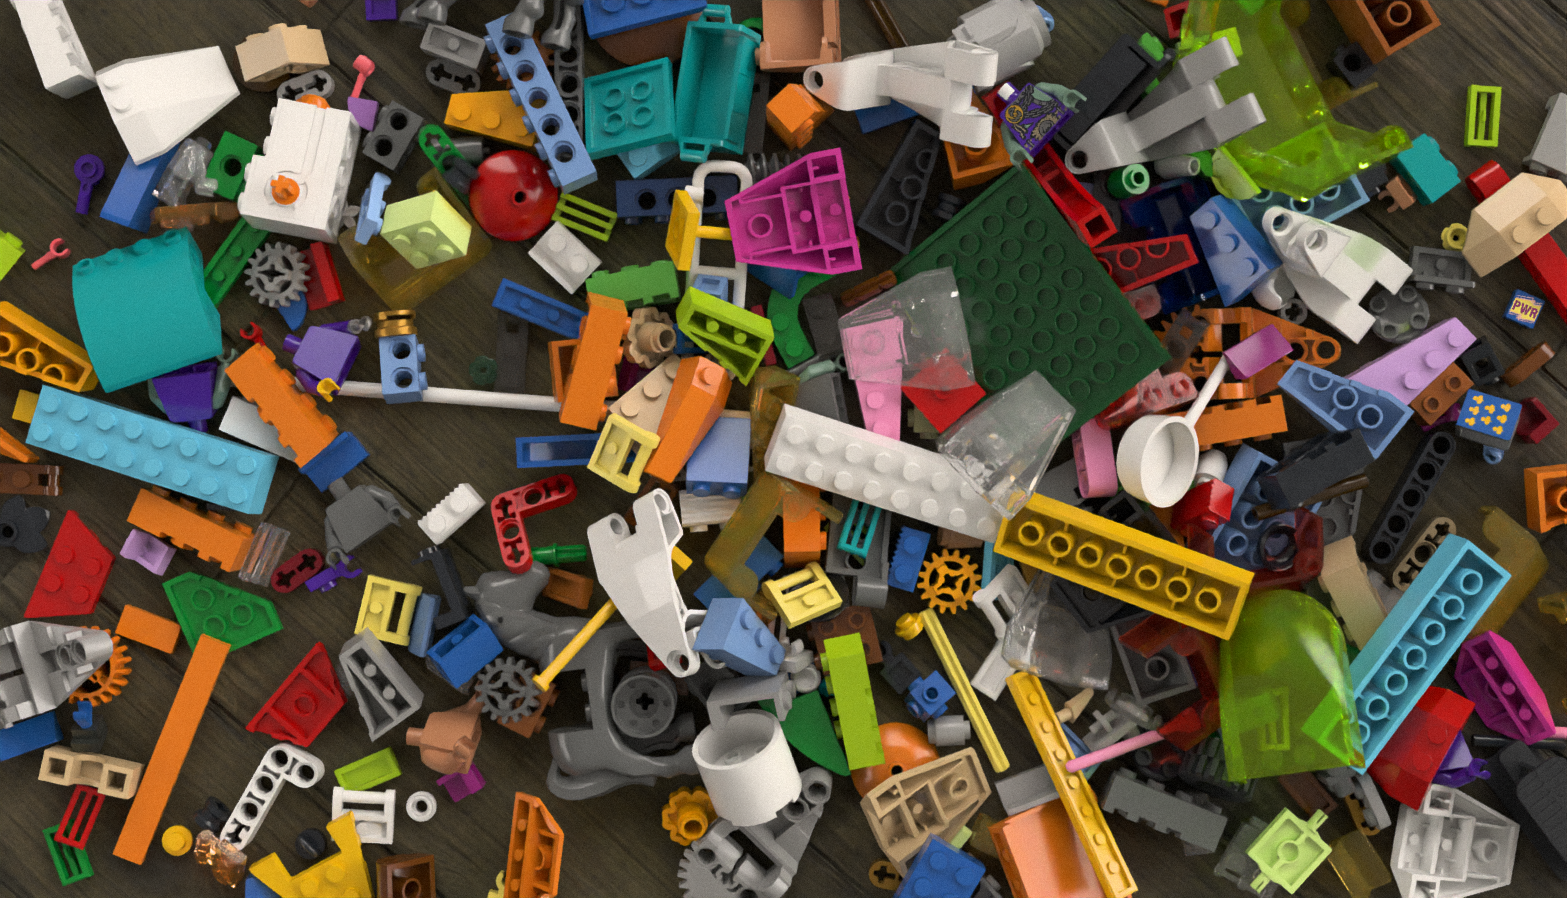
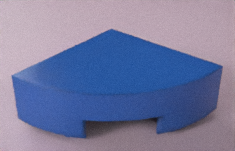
M303 291L298 292L301 299L299 302L290 299V307L281 306L280 304L279 308H277L294 332L302 326L307 313L308 303Z

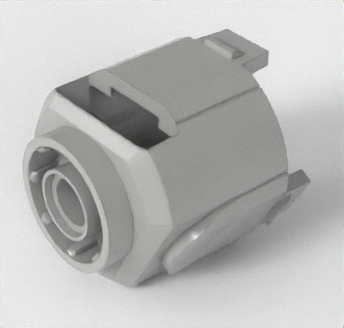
M991 0L957 17L958 27L952 30L953 35L947 39V41L961 40L997 51V76L994 86L1034 66V61L1042 54L1043 49L1051 45V37L1047 25L1033 0ZM976 86L974 91L977 95L983 91L992 90L994 86Z

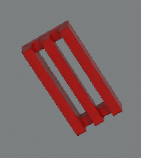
M77 784L54 840L83 850L106 795L98 793V789L95 787ZM81 791L87 792L69 837L62 836ZM92 796H99L80 842L74 840Z

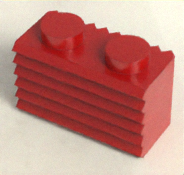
M1214 478L1188 490L1172 508L1174 512L1171 513L1173 517L1170 518L1172 522L1169 523L1171 528L1179 531L1185 537L1195 538L1202 534V532H1206V530L1210 531V529L1218 528V525L1222 526V524L1230 522L1234 488Z

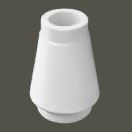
M1184 154L1155 160L1154 169L1164 179L1198 174L1200 161L1197 157Z

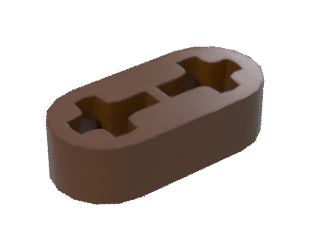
M1542 341L1504 370L1505 374L1500 377L1509 388H1512L1524 381L1551 359L1555 352L1546 341Z

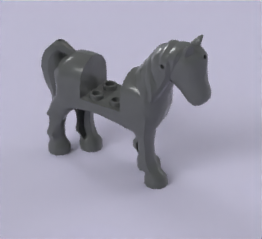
M533 561L531 568L523 574H514L511 571L483 573L479 577L476 586L464 587L463 593L474 600L479 618L489 626L499 643L520 656L530 658L532 662L538 664L541 673L592 619L579 616L553 617L532 609L536 597L547 586L550 577L548 568L538 561ZM627 621L604 623L561 670L569 671L585 668L584 673L581 674L583 692L588 691L589 700L585 704L588 723L574 724L548 731L549 746L553 759L547 774L546 784L549 791L559 798L571 801L604 796L630 784L654 787L657 777L672 778L680 774H699L692 754L693 745H685L678 753L671 756H647L661 749L674 751L678 749L681 742L695 741L697 733L693 710L680 713L676 720L668 725L667 729L657 736L644 739L631 737L623 732L613 720L611 702L614 670L619 657L635 656L648 660L646 643L642 639H637L640 636ZM560 769H561L563 772L568 773V774H570V775H568V776H562V775L560 774Z

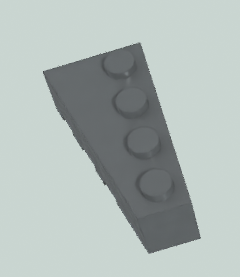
M1120 767L1119 771L1111 768L1098 801L1103 810L1113 813L1114 809L1118 810L1117 813L1125 816L1126 819L1134 822L1143 820L1146 822V825L1167 834L1169 832L1175 833L1174 836L1181 840L1215 852L1228 820L1221 813L1223 808L1205 801L1204 806L1193 802L1194 796L1177 790L1175 794L1164 790L1165 784L1149 778L1147 783L1136 779L1137 773L1127 768Z

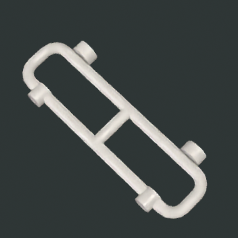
M708 160L700 164L694 171L692 186L686 185L685 191L689 193L700 212L698 225H702L704 180L706 175L710 172L736 174L741 181V192L753 185L752 175L742 163L726 160ZM696 238L690 271H686L685 293L689 286L693 287L698 274L727 277L728 280H734L733 305L744 309L747 263L735 261V268L700 266L701 238ZM685 342V347H694V342ZM681 354V359L693 357V354ZM727 368L726 371L730 379H734L736 375Z

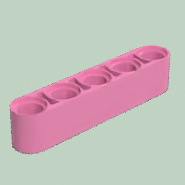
M1106 408L1071 435L1079 490L1083 498L1114 497L1118 490Z

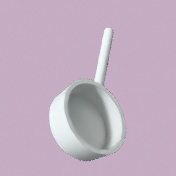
M1224 356L1221 357L1184 418L1180 416L1151 414L1141 417L1127 429L1120 442L1116 461L1119 480L1127 493L1137 499L1162 508L1172 506L1185 495L1194 479L1199 458V444L1194 425L1229 369Z

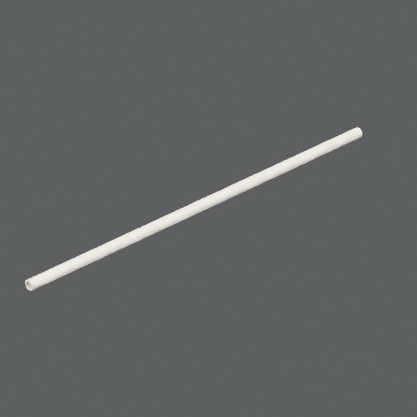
M295 377V385L302 392H306V390L303 388L299 380ZM231 380L230 387H236V385ZM345 381L338 394L384 399L382 383ZM398 385V387H400V388H406V387L409 386V385ZM428 387V390H423V402L559 412L561 402H554V396ZM604 400L603 404H607L608 410L616 401ZM724 409L719 416L751 419V427H753L754 412Z

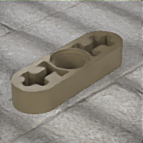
M1433 517L1425 524L1390 569L1388 580L1393 588L1406 591L1449 533L1456 535V526L1451 519ZM1436 524H1445L1443 530L1446 532V535H1438L1433 541L1438 544L1437 547L1433 543L1424 540L1425 537L1434 538L1438 532L1435 529ZM1424 545L1429 549L1430 555L1425 562L1420 563L1415 558V550L1417 547ZM1407 560L1412 565L1420 567L1419 571L1411 569L1407 574V578L1410 579L1409 583L1402 582L1399 584L1401 578L1398 576V573H1406L1411 565L1406 564Z

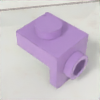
M133 529L126 539L120 555L137 561L154 574L163 576L177 549L150 532Z

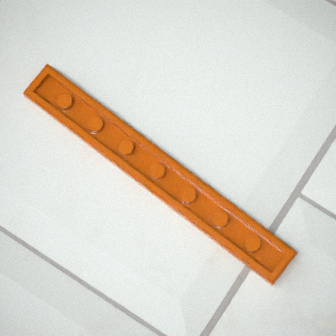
M206 634L200 636L113 855L139 865L144 862L231 644Z

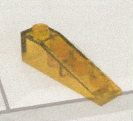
M775 365L760 367L755 370L751 378L749 392L754 491L758 494L779 489L781 476L765 471L764 456L783 405L787 404L795 407L801 378Z

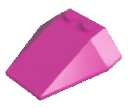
M840 147L809 153L725 200L736 262L830 275L862 269Z

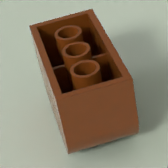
M1326 0L1350 42L1354 43L1357 41L1374 65L1441 25L1427 0Z

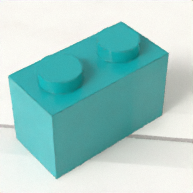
M1425 133L1415 137L1387 159L1418 196L1417 199L1422 206L1433 203L1461 182L1457 176L1458 170L1455 165L1443 158L1439 152L1440 147L1438 143Z

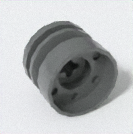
M648 665L631 669L623 675L613 693L611 702L613 720L623 732L631 737L644 739L657 736L667 729L674 717L678 700L676 684L670 675L663 670L654 672ZM644 692L648 693V698H652L649 704H644V699L641 698Z

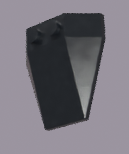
M1125 490L1102 506L1097 513L1098 516L1179 545L1152 509L1142 500L1133 497ZM1057 575L1050 584L1051 588L1087 634L1154 613Z

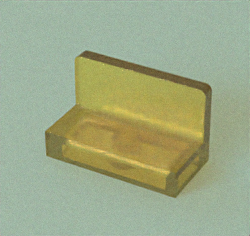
M1362 829L1354 830L1329 842L1328 846L1332 851L1327 856V859L1352 898H1369L1372 889L1391 881V874Z

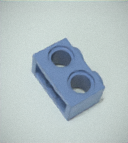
M415 334L380 337L382 395L386 403L423 401V390H428L426 372H421V362H426L424 344H419ZM404 350L410 351L407 358H396L399 352ZM412 379V383L408 387H398L401 380Z

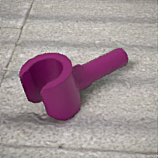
M1454 403L1444 412V416H1440L1431 426H1421L1423 432L1440 424L1458 420L1461 412L1460 404Z

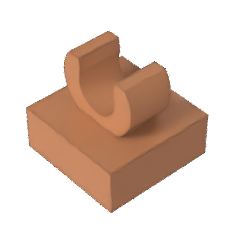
M1400 173L1393 177L1386 184V189L1382 190L1378 195L1379 200L1385 196L1393 197L1394 204L1388 207V212L1395 211L1399 206L1404 210L1412 205L1418 197Z

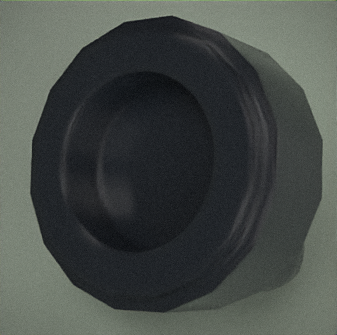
M317 828L305 829L298 835L295 841L296 851L305 859L317 858L325 851L327 846L325 834Z

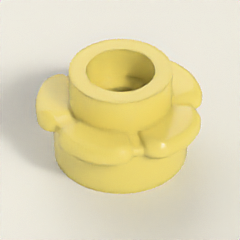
M1453 223L1449 228L1446 227L1441 233L1443 247L1446 250L1462 252L1465 245L1467 228L1459 223ZM1455 235L1458 237L1457 241L1453 240Z

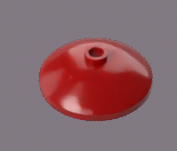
M507 150L491 155L478 166L476 170L479 171L481 176L478 180H473L469 185L468 199L473 217L484 231L502 240L522 241L534 237L546 228L556 210L558 189L553 186L547 172L550 169L542 160L528 152ZM521 191L523 200L517 203L514 197L517 192Z

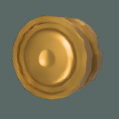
M394 310L372 314L373 322L377 324V329L374 330L376 339L408 334L418 335L417 327L413 325V320L416 318L415 310Z

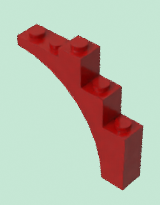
M1007 80L981 97L999 128L1003 122L999 115L1007 105L997 96V92L1005 83L1009 82ZM1049 143L1035 157L1031 156L1034 160L1032 163L1028 159L1022 161L1046 191L1080 241L1085 245L1093 248L1118 232L1104 206L1078 182Z

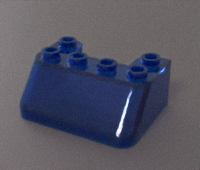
M1198 174L1159 184L1141 194L1120 202L1125 222L1134 228L1145 226L1148 232V240L1188 234L1199 260L1194 265L1165 276L1167 282L1158 286L1156 301L1159 307L1162 308L1164 315L1220 294L1190 219L1211 198L1205 181Z

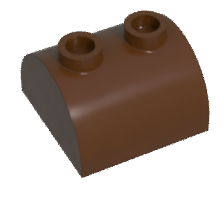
M399 854L383 857L376 861L377 898H436L434 854Z

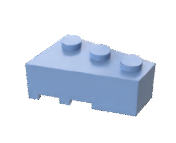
M713 598L692 648L696 652H703L709 655V658L724 662L725 666L746 676H777L786 652L744 598Z

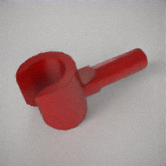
M250 322L254 327V333L250 336L244 329L240 328V334L243 338L255 344L259 343L261 347H267L261 338L263 331L259 325Z

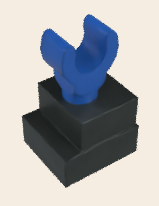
M78 701L79 712H73L74 723L71 728L73 736L71 741L72 751L100 752L108 733L103 714H92L91 701Z

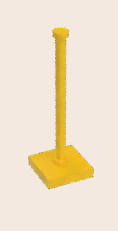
M675 190L665 247L677 270L690 271L696 238L732 241L730 228L698 225L700 212L689 193L685 190ZM856 236L859 248V238Z
M676 546L673 547L671 553L672 571L675 581L693 562ZM611 598L539 676L535 675L532 678V682L540 690L546 692L550 688L548 684L617 610Z

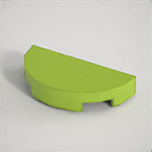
M1224 146L1219 147L1212 157L1213 176L1211 178L1216 189L1226 198L1237 200L1251 199L1260 194L1262 191Z

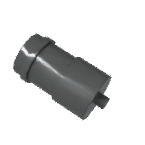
M483 136L450 138L472 166H479L486 160V154H490V147H485ZM437 138L431 139L430 142L438 150V153L433 155L435 158L444 150ZM446 156L443 159L442 166L453 165V159L456 156Z

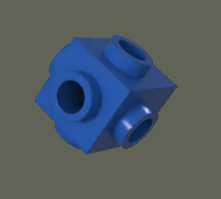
M935 670L925 680L919 677L909 685L907 689L910 693L904 701L907 703L906 707L911 715L925 722L931 716L934 720L941 716L948 709L945 703L956 692Z

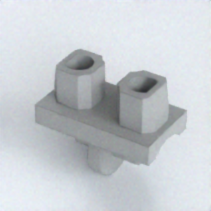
M1124 706L1116 712L1111 709L1104 716L1096 710L1092 714L1097 721L1089 727L1091 732L1084 736L1082 740L1092 752L1113 745L1121 737L1127 740L1141 735L1136 726L1139 722Z

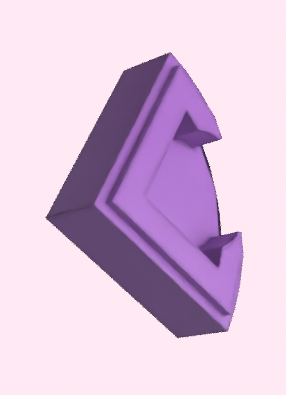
M348 97L349 112L353 114L363 129L374 132L379 103L377 101Z

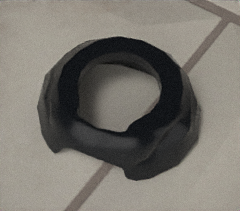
M1285 524L1272 525L1260 534L1256 545L1257 555L1268 570L1275 572L1285 571L1298 560L1300 550L1297 548L1294 535L1297 530L1294 527ZM1273 534H1285L1287 546L1277 555H1268L1265 551L1266 540Z

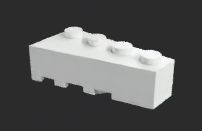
M10 0L12 6L18 12L21 27L29 42L45 89L68 99L98 86L94 71L62 0Z

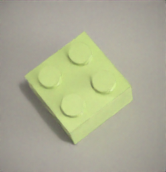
M437 191L387 205L380 235L410 264L419 269L466 256L472 226Z

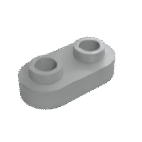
M1365 771L1363 775L1357 773L1352 776L1353 784L1356 788V791L1353 793L1358 800L1362 799L1366 809L1362 810L1368 825L1370 827L1375 826L1378 830L1390 826L1389 815L1369 774Z

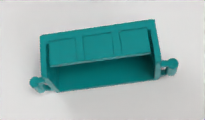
M707 4V8L703 9L698 21L687 22L674 103L676 139L670 141L679 145L681 151L680 159L682 161L705 163L710 152L743 154L757 66L755 48H760L761 35L744 25L732 24L731 8L729 5ZM707 16L725 17V23L706 22Z

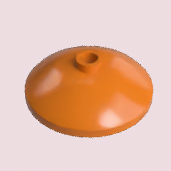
M888 722L878 725L885 764L851 770L854 785L862 798L889 777L894 776L891 773L893 766L899 765L902 767V772L939 759L935 745L929 744L928 736L922 730L903 722Z

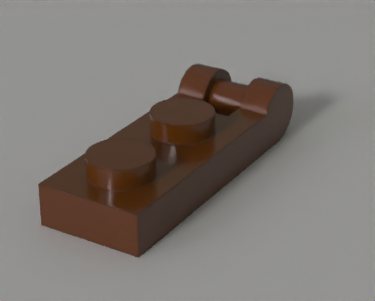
M0 463V493L63 496V487L60 486V475H64V466ZM42 474H48L47 486H42Z

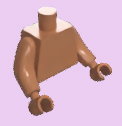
M479 679L476 686L481 685L483 681ZM477 691L467 703L445 712L431 713L425 728H408L406 743L407 745L420 747L421 759L426 766L448 775L456 772L468 774L482 735L480 715L485 703L484 701L476 702V698L482 696L481 691Z

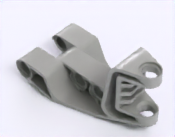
M1227 37L1215 40L1177 61L1172 71L1128 114L1123 112L1102 119L1091 127L1066 153L1065 164L1068 170L1075 174H1082L1215 149L1265 123L1267 120L1254 93L1245 95L1226 105L1214 81L1220 77V73L1240 65ZM1077 151L1085 153L1086 166L1082 169L1076 167L1073 162V157Z

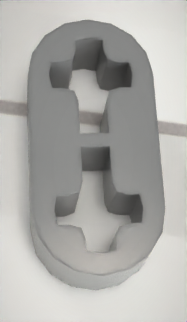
M314 70L282 83L277 90V98L285 99L289 95L288 90L292 88L295 92L304 91L295 96L296 100L305 94L317 95L326 99L334 92V80L325 71ZM318 77L323 81H327L323 85L324 90L322 92L317 88L308 89L317 84L316 79Z

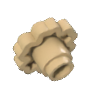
M649 306L634 309L629 332L627 335L622 334L621 337L625 341L622 345L623 354L630 363H638L641 368L651 369L659 366L663 362L664 357L672 355L673 347L676 343V334L672 329V324L674 323L666 312H658L657 308Z

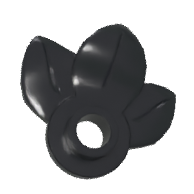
M21 495L10 498L2 507L0 545L4 547L15 546L23 553H34L45 549L48 544L40 532L48 525L51 512L42 507L26 508L25 500ZM8 526L12 527L14 531L11 537H8L5 532Z

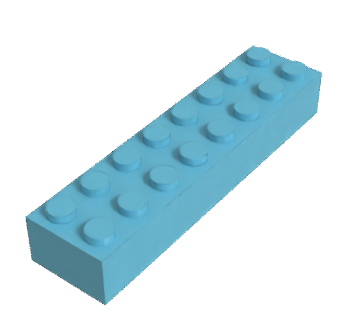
M48 385L42 386L25 442L247 514H262L279 456L68 389Z
M1449 533L1301 731L1345 765L1363 775L1512 575L1472 542Z

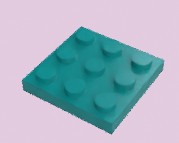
M668 57L584 79L586 151L591 160L676 139L672 63Z

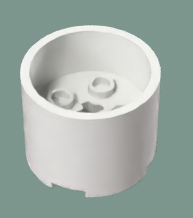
M758 709L733 712L725 729L713 731L711 724H709L695 739L692 754L718 817L721 816L730 820L733 826H754L768 822L777 817L775 812L789 802L795 803L802 788L801 778L778 719L770 712Z

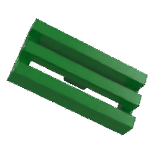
M74 818L70 819L66 826L68 834H70L74 825ZM59 823L42 830L62 886H66L94 875L85 847L83 850L73 847L82 870L81 873L72 846L62 843L65 857L73 873L72 877L69 876L58 843L54 840V832H57L60 826ZM65 830L62 836L68 838ZM79 831L77 832L74 839L78 842H80L81 840Z

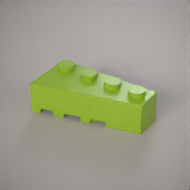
M860 633L824 640L826 652L820 653L823 672L830 671V675L825 676L828 694L834 693L835 698H831L829 701L832 716H839V720L834 721L837 739L843 738L849 770L885 764Z

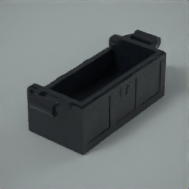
M1124 33L1074 88V90L1085 96L1087 100L1080 99L1076 102L1075 108L1079 112L1074 113L1053 138L1068 151L1097 122L1125 112L1158 77L1168 63L1177 59V51L1171 48L1166 49L1164 56L1159 60L1133 35ZM1083 151L1075 153L1073 157L1075 166L1085 156Z

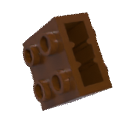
M849 606L833 620L806 624L809 641H815L818 650L817 653H813L817 671L823 670L820 653L826 652L824 640L860 633L866 664L871 665L883 662L870 607ZM830 671L823 672L824 676L830 675Z

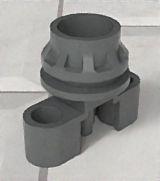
M1075 458L1017 487L1028 489L1093 514L1095 512L1093 506L1086 507L1085 505L1090 501L1089 498L1082 497L1078 499L1074 492L1079 489Z

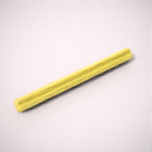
M932 608L921 611L919 613L921 622L995 772L999 773L1010 767V764L935 611Z

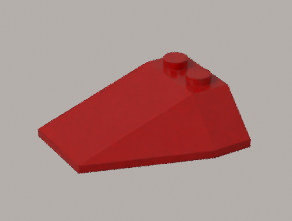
M1429 686L1367 768L1366 772L1389 796L1419 811L1433 785L1431 784L1457 734L1460 730H1463L1476 703L1449 689Z

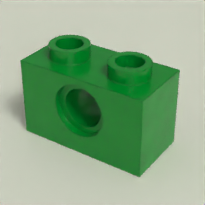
M225 131L200 186L238 203L239 195L241 192L244 193L247 183L244 179L246 165L251 163L253 154L264 156L263 148ZM235 162H240L242 166L240 173L236 176H231V165Z

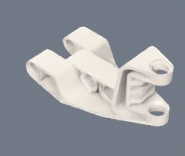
M953 40L857 54L845 58L842 62L809 67L804 73L803 80L806 89L837 109L851 111L890 104L892 98L940 126L939 139L974 148H985L991 145L993 117L979 112L978 108L971 106L973 85L994 86L998 64V52L961 40ZM816 71L823 77L822 87H819L815 82L814 76Z
M1272 207L1263 216V229L1275 253L1284 263L1282 268L1306 308L1356 344L1360 342L1376 321L1372 315L1358 305L1376 281L1391 291L1392 295H1395L1413 272L1411 267L1388 248L1362 233L1282 207ZM1283 214L1284 221L1282 225L1274 230V219Z
M655 489L633 503L637 523L635 534L631 535L627 523L621 515L612 513L590 525L587 535L599 583L633 630L671 673L681 678L694 675L700 667L699 652L692 650L708 610H688L684 605L673 576L671 563L672 549L682 537L683 530L669 495L662 489ZM700 652L710 667L714 669L727 667L724 662L709 658V655ZM682 654L689 661L687 671L683 670L680 666L679 661Z

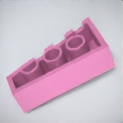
M904 316L844 329L864 429L900 441V388L902 387Z

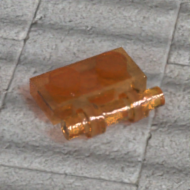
M206 829L198 834L194 849V859L200 865L208 862L212 865L211 871L216 880L223 885L228 884L235 889L243 880L248 857L225 838L220 841L210 830Z

